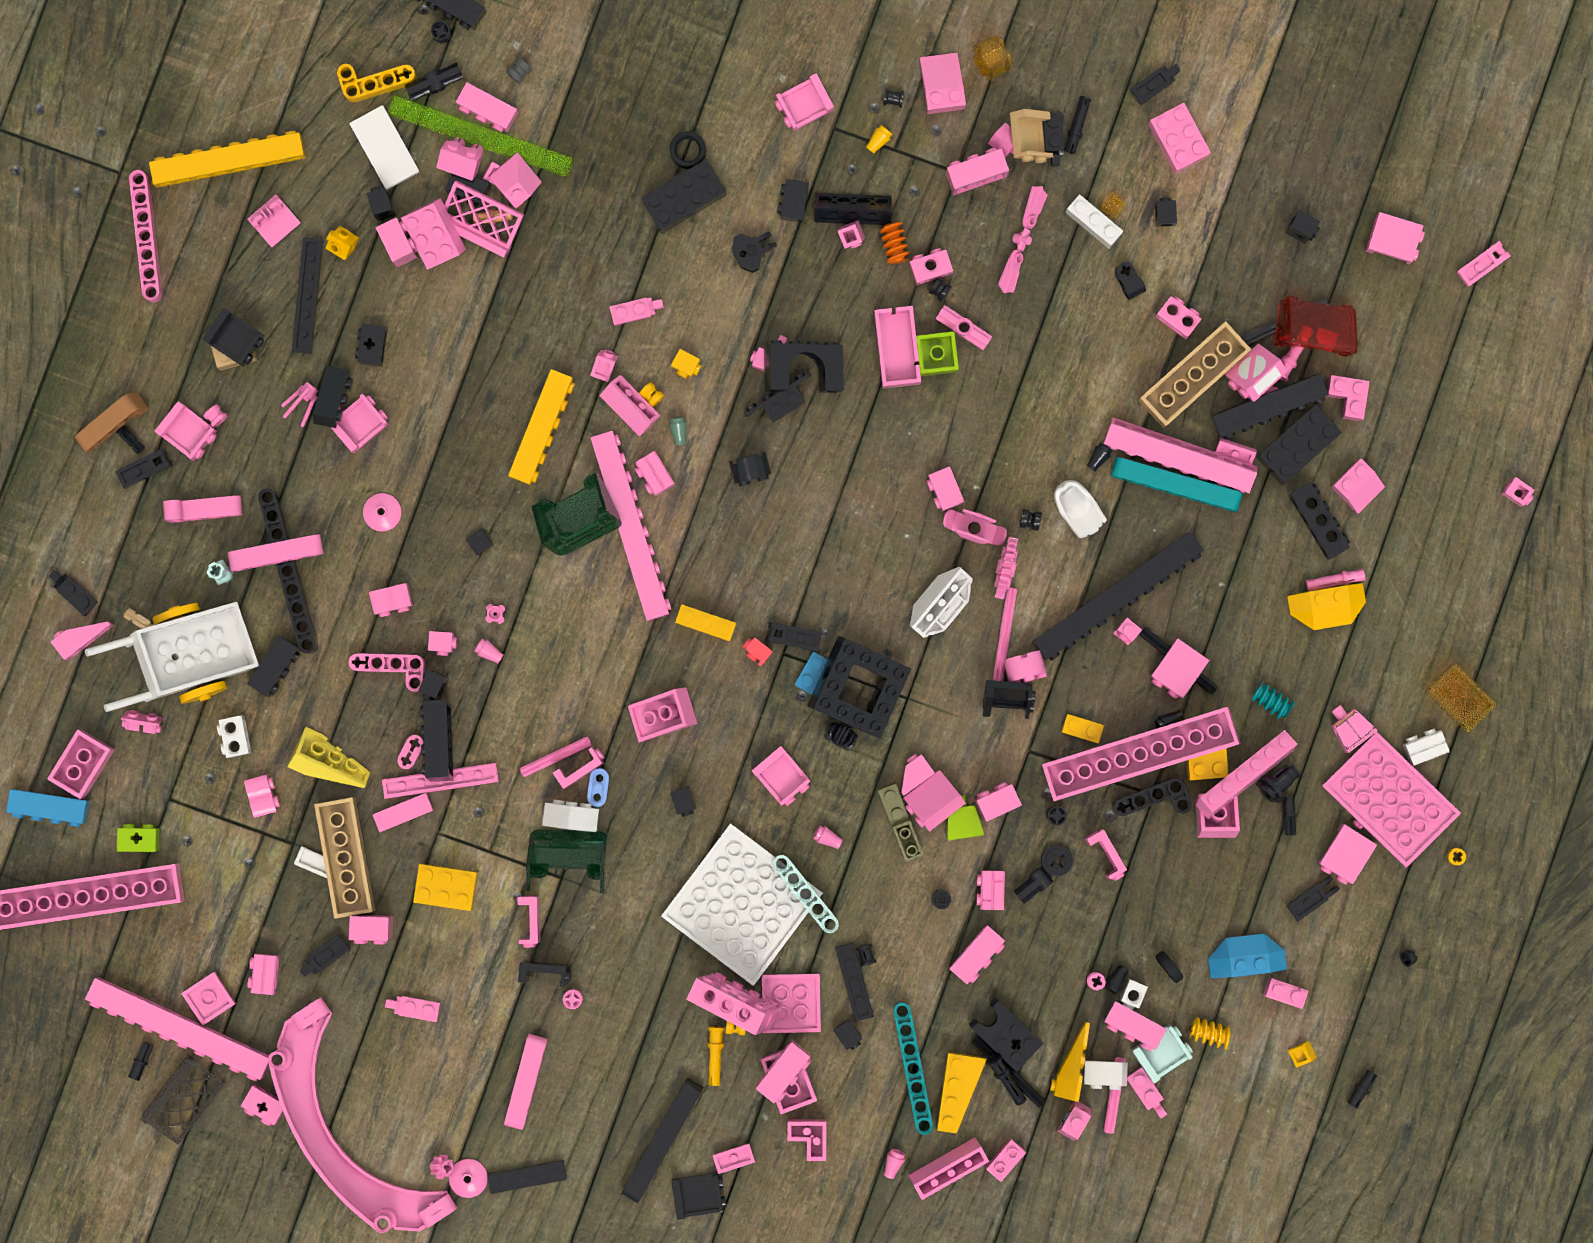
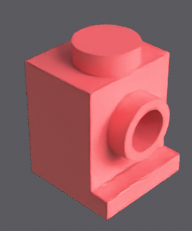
M755 637L753 640L749 638L743 645V648L748 651L746 655L754 662L758 659L760 667L773 653Z

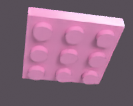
M820 973L762 975V999L767 1000L769 998L777 1002V1006L781 1008L772 1028L763 1033L821 1032Z

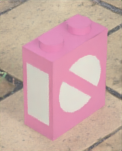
M1257 344L1225 376L1229 380L1227 384L1232 390H1238L1244 399L1249 398L1255 402L1288 371L1278 357L1260 344Z

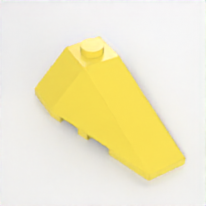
M305 727L287 767L304 775L365 788L370 772L353 758H348L341 753V748L338 746L335 748L327 741L328 738L323 734Z

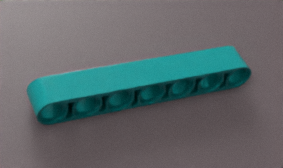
M1120 457L1115 458L1110 475L1117 479L1233 512H1238L1243 493Z
M898 1002L894 1005L893 1013L916 1130L920 1134L927 1135L933 1129V1122L912 1013L906 1002ZM905 1006L907 1014L904 1016L898 1015L897 1008ZM903 1025L911 1027V1032L908 1035H903L900 1032ZM907 1044H912L915 1050L913 1053L907 1054L904 1052V1047ZM916 1063L918 1071L915 1073L909 1072L908 1065ZM913 1083H921L922 1089L919 1092H914L911 1089ZM919 1101H923L926 1104L925 1109L922 1111L915 1109V1104ZM923 1120L929 1122V1128L926 1130L919 1128V1123Z

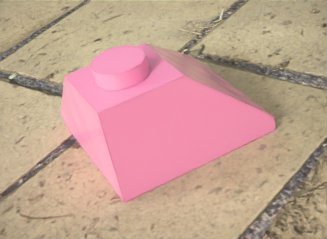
M518 153L514 154L488 176L515 209L526 201L541 184V180Z

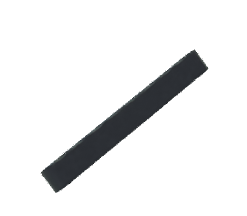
M268 488L261 490L258 500L270 543L290 540L277 493ZM272 493V501L266 503L264 501L265 494ZM272 511H276L278 514L275 521H270L269 514ZM280 529L283 532V536L281 539L276 540L274 532ZM296 560L277 563L276 566L298 647L303 653L313 654L318 649V642ZM291 566L293 572L291 576L286 577L284 569ZM291 585H296L298 588L295 595L289 593ZM297 603H301L303 606L299 614L294 612V606ZM305 621L308 628L305 632H301L299 624ZM307 640H311L313 643V647L309 651L304 649V643Z

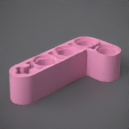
M241 496L187 501H163L164 520L169 523L243 515Z
M354 654L349 658V666L355 671L406 673V686L410 691L419 692V687L416 689L412 688L411 680L418 678L421 685L426 672L425 660L417 655ZM359 657L361 661H368V665L360 664L358 668L354 661H357ZM376 658H380L382 666L376 669L373 666V661ZM396 658H399L402 662L401 667L398 669L392 666V662ZM414 659H419L421 662V666L418 669H413L411 666Z

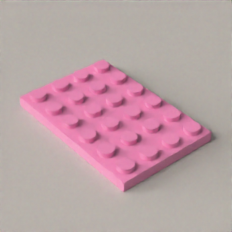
M1377 732L1322 786L1405 868L1461 814Z

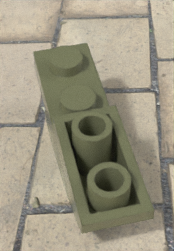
M894 782L877 789L905 861L908 862L923 856L924 854L896 783Z

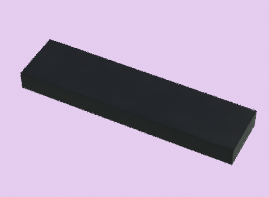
M854 942L835 947L855 1022L874 1017Z
M564 1160L487 1174L491 1194L567 1180Z

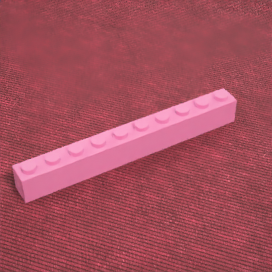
M613 431L593 436L591 441L646 620L651 621L669 615L668 610L672 609L669 599H664L663 592L666 589L663 580L659 581L657 576L660 573L658 563H653L652 555L655 554L652 544L648 545L646 537H649L647 527L641 524L640 519L643 518L641 508H637L635 501L638 500L635 489L631 490L629 482H632L630 472H625L623 464L627 462L624 453H620L618 446L621 445L618 434L614 435Z
M100 977L94 979L85 1000L90 1001L89 1005L95 1008L103 1007L107 1009L106 1013L115 1017L120 1015L124 1017V1021L133 1025L135 1023L142 1025L141 1029L150 1033L155 1031L159 1033L160 1038L167 1041L172 1039L177 1042L176 1045L184 1049L190 1047L194 1049L195 1054L202 1057L207 1055L212 1058V1062L222 1065V1063L229 1065V1069L236 1073L242 1071L251 1080L263 1079L269 1067V1055L209 1027L202 1026V1024Z

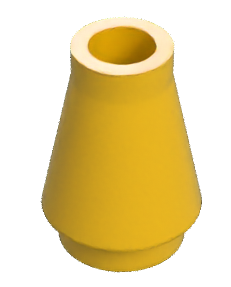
M882 125L879 128L876 127L866 148L875 154L877 150L891 140L890 137L893 134Z

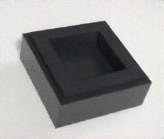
M482 529L466 539L477 556L493 545Z

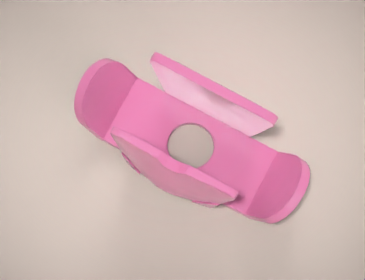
M949 509L944 516V527L955 531L963 539L977 544L989 543L997 546L1002 545L1006 539V528L991 524L996 523V520L981 513L963 509L964 514ZM977 522L981 527L980 532L977 534L970 533L968 530L969 524Z

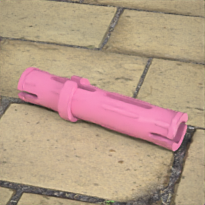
M1362 568L1306 580L1307 590L1311 592L1365 581V573Z

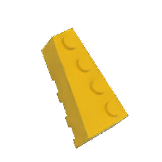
M947 1052L937 1131L957 1133L987 1060L986 1057Z

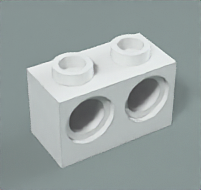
M241 715L219 720L217 731L223 740L221 744L222 754L226 755V758L251 754L245 716ZM231 722L236 725V730L233 733L227 730V726ZM234 741H237L240 745L237 752L231 749V744Z

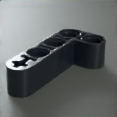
M1173 778L1115 800L1112 804V811L1117 816H1126L1170 799L1173 809L1177 813L1184 814L1190 811L1192 804L1183 781ZM1174 781L1180 785V789L1177 792H1173L1170 789V785ZM1156 788L1162 791V796L1159 799H1155L1152 796V792ZM1138 795L1144 798V803L1141 806H1137L1134 802L1135 797ZM1130 798L1131 806L1124 808L1123 813L1121 811H1117L1119 803L1123 805L1128 804L1129 802L1127 801V799ZM1181 799L1187 803V807L1184 810H1179L1177 807V803Z

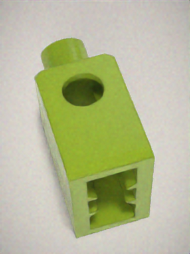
M961 795L966 803L965 795ZM964 804L947 818L948 841L984 835L975 805L966 806Z

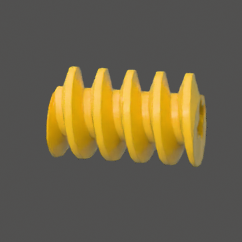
M1196 1017L1191 1024L1188 1040L1193 1035L1195 1042L1202 1038V1044H1204L1208 1039L1209 1046L1216 1042L1217 1048L1224 1044V1050H1227L1231 1037L1230 1027L1226 1025L1222 1028L1220 1023L1215 1027V1022L1211 1021L1208 1024L1206 1019H1203L1200 1023V1018Z

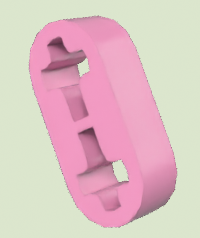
M412 735L407 739L397 760L401 768L410 769L415 765L421 753V745L424 744L421 736ZM416 738H418V743L420 744V747H415L414 750L411 751V748L413 746V744L410 743L411 740H416ZM411 753L409 758L412 761L411 764L404 766L402 757H407Z

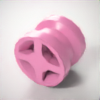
M218 404L211 407L203 415L206 420L211 422L213 428L219 426L228 417L226 413L220 410L221 407Z
M576 989L568 990L563 996V1003L569 1009L578 1008L583 1001L581 992Z

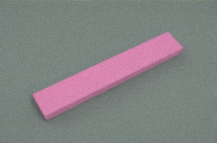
M497 763L453 769L454 781L430 782L422 774L383 779L384 799L499 782Z

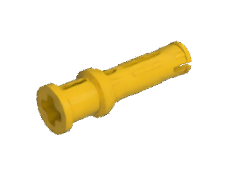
M708 1026L710 1031L709 1042L707 1043L710 1049L708 1085L719 1086L721 1051L724 1047L723 1031H725V1027Z

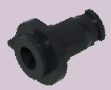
M1287 763L1284 769L1279 770L1271 778L1263 776L1256 783V786L1268 801L1281 803L1284 800L1283 792L1297 778L1301 777L1300 772L1294 765L1290 767Z

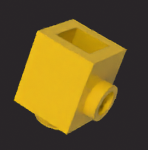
M679 349L671 364V368L677 370V375L686 379L687 376L690 378L693 375L697 376L702 365H700V359Z

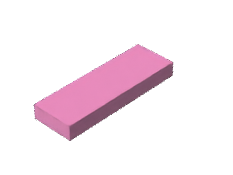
M424 793L375 813L373 818L379 832H383L434 810L427 793Z

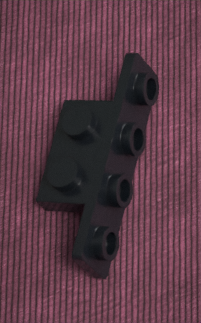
M802 372L794 377L796 381L789 385L788 391L778 392L775 395L769 393L762 398L764 402L758 406L754 403L747 407V413L744 415L748 417L763 407L773 423L805 403L796 385L811 376L810 373L805 375Z

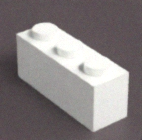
M1080 194L1065 212L1108 249L1111 248L1123 233L1122 229Z

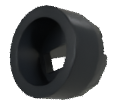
M1413 950L1402 952L1400 955L1402 963L1407 967L1415 964L1418 956L1415 955L1416 952Z

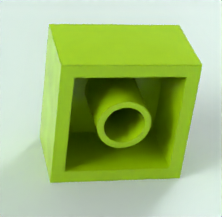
M954 332L916 336L919 357L918 365L920 366L921 376L958 372L959 366Z

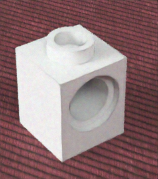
M1128 979L1119 1000L1124 1002L1123 1006L1129 1009L1139 1008L1148 987ZM1131 990H1136L1138 993V997L1135 1000H1129L1128 993Z

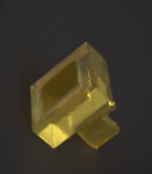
M1111 192L1100 208L1115 219L1127 203Z

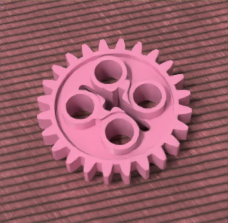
M1009 537L1007 545L1003 546L1001 559L998 560L996 568L995 598L1004 599L1006 590L1010 588L1017 566V538Z

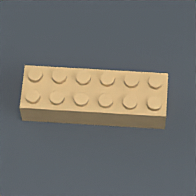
M1225 321L1138 401L1164 429L1250 352L1251 348Z
M352 797L314 804L334 919L375 911L356 798Z

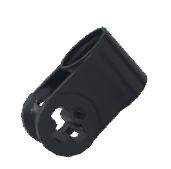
M1123 262L1116 267L1115 277L1129 301L1146 292V287L1132 264ZM1127 269L1128 273L1122 275L1121 271Z

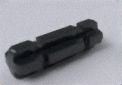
M124 425L116 431L132 447L135 453L139 454L144 450L145 447L140 442H137L138 439L128 429H125Z

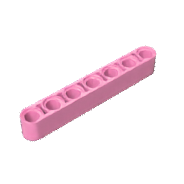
M135 170L130 174L129 182L141 289L145 299L156 303L161 300L163 291L149 177L143 171ZM138 176L144 177V180L141 184H136V178ZM140 195H146V200L143 203H138ZM147 213L148 219L145 222H140V216ZM145 232H150V238L143 241L142 235ZM147 251H152V257L145 260L144 254ZM149 270H154V276L147 279L146 273ZM154 288L157 292L156 295L151 298L148 296L149 290Z

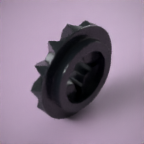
M1051 846L1046 849L1042 856L1043 868L1053 876H1062L1072 867V855L1063 846ZM1051 854L1056 857L1064 855L1060 860L1062 868L1058 864L1050 866L1054 861Z

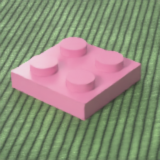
M216 972L211 973L181 993L202 1026L236 1004Z

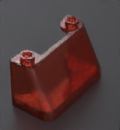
M1287 296L1286 299L1280 300L1274 346L1285 347L1287 345L1294 348L1303 347L1323 350L1333 354L1338 353V356L1343 357L1355 355L1358 348L1356 310L1351 305H1341V307L1299 301L1298 297Z

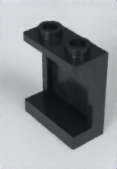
M223 308L202 340L244 367L245 364L249 365L254 357L252 354L256 348L259 349L263 345L265 335Z
M986 680L983 697V717H990L991 709L995 707L1024 709L1025 719H1029L1030 712L1034 711L1036 691H1032L1033 683Z
M523 960L519 964L518 982L526 983L529 980V972L531 971L561 974L560 986H565L567 982L571 981L572 969H568V964Z
M718 1172L672 1179L677 1220L718 1212L720 1214L723 1213V1208H727L725 1196H721L720 1190L724 1188L723 1178L718 1176Z

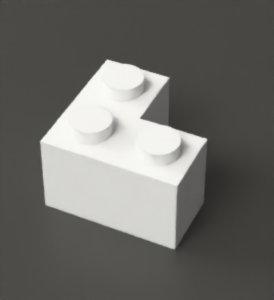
M561 800L545 803L542 826L596 832L599 809L591 808L592 804L580 803L579 807L576 802L566 801L564 805L565 801Z

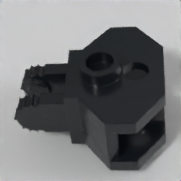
M766 232L757 238H750L743 234L734 237L732 253L741 269L751 273L760 269L761 258L765 256V253L777 247L776 242L770 243L764 248L759 244L772 236L770 232ZM745 253L746 257H741L740 255Z

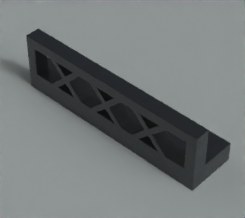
M816 193L814 222L849 224L859 220L860 224H891L892 196ZM819 200H828L829 202L819 203ZM840 201H847L848 203L841 204ZM859 202H866L867 204L863 205L859 204ZM879 202L888 203V206H887V205H879L878 203H879Z

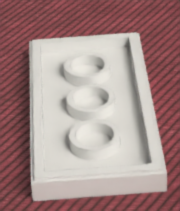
M383 105L349 123L386 190L420 173Z

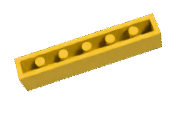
M552 369L550 370L508 476L530 486L532 482L536 483L540 473L537 471L540 464H544L547 454H544L546 447H550L554 439L551 436L554 429L557 430L561 419L558 418L560 412H564L567 407L568 401H566V397L574 389L575 383H572V377Z

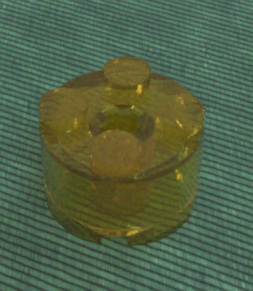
M992 36L972 46V52H976V56L973 57L980 74L987 76V81L1010 71V65L1013 64L1010 54H1006L1004 41L1000 36L997 38Z

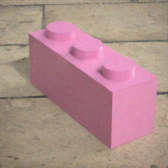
M467 82L456 101L457 106H459L458 110L467 115L469 112L474 114L476 120L484 124L487 121L492 124L493 129L501 133L502 131L508 133L518 115L516 108Z
M621 375L610 382L600 394V397L639 437L649 430L661 416Z
M986 925L949 969L966 984L969 982L973 983L979 977L978 971L982 967L984 969L987 968L992 962L991 956L994 953L999 954L1005 947L1003 944L1005 940Z
M1116 1001L1104 1022L1108 1024L1106 1028L1115 1033L1118 1030L1124 1033V1038L1131 1042H1134V1040L1141 1042V1047L1150 1052L1152 1049H1157L1167 1031L1166 1028Z

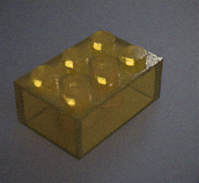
M1451 664L1425 691L1465 732H1471L1497 705L1457 664Z

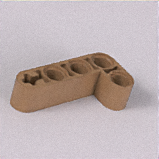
M138 392L126 394L81 430L74 438L84 452L89 453L130 419L145 413L149 407Z

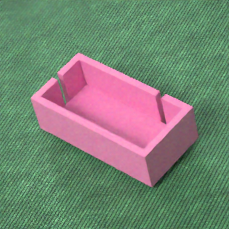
M913 306L895 308V314H892V308L874 310L882 389L920 385V366L915 365L918 364L919 357Z

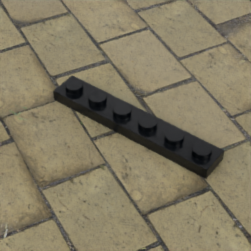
M303 238L292 352L312 354L323 249L322 239Z

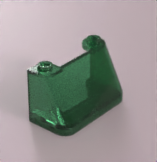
M597 473L590 474L584 479V489L557 503L542 499L537 504L531 506L541 544L558 556L567 555L618 529L622 525L620 515L601 476Z

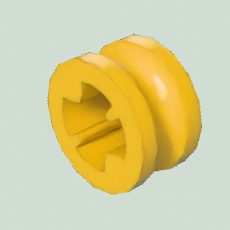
M1453 848L1448 852L1447 859L1453 865H1461L1466 860V854L1462 849ZM1454 852H1460L1461 855L1459 856V862L1458 860L1453 861L1452 858L1454 857Z

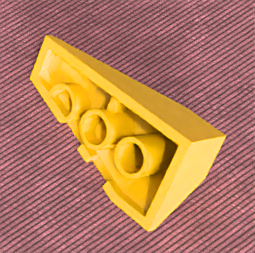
M1084 1021L1055 1079L1051 1081L1050 1091H1053V1095L1056 1097L1079 1102L1083 1078L1080 1070L1083 1069L1085 1064V1054L1083 1052L1087 1047L1090 1023Z

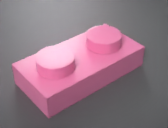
M1220 438L1215 452L1252 464L1257 449Z
M750 1143L712 1155L718 1174L755 1163Z

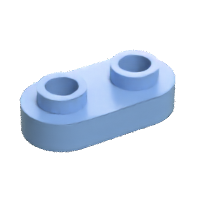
M595 769L590 774L587 800L594 807L602 806L607 800L609 774L604 769ZM599 774L603 776L601 782L596 780V776ZM596 793L600 794L601 799L599 801L594 800V795Z

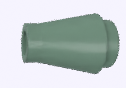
M685 417L669 419L670 424L668 425L675 445L686 444L687 421H685Z

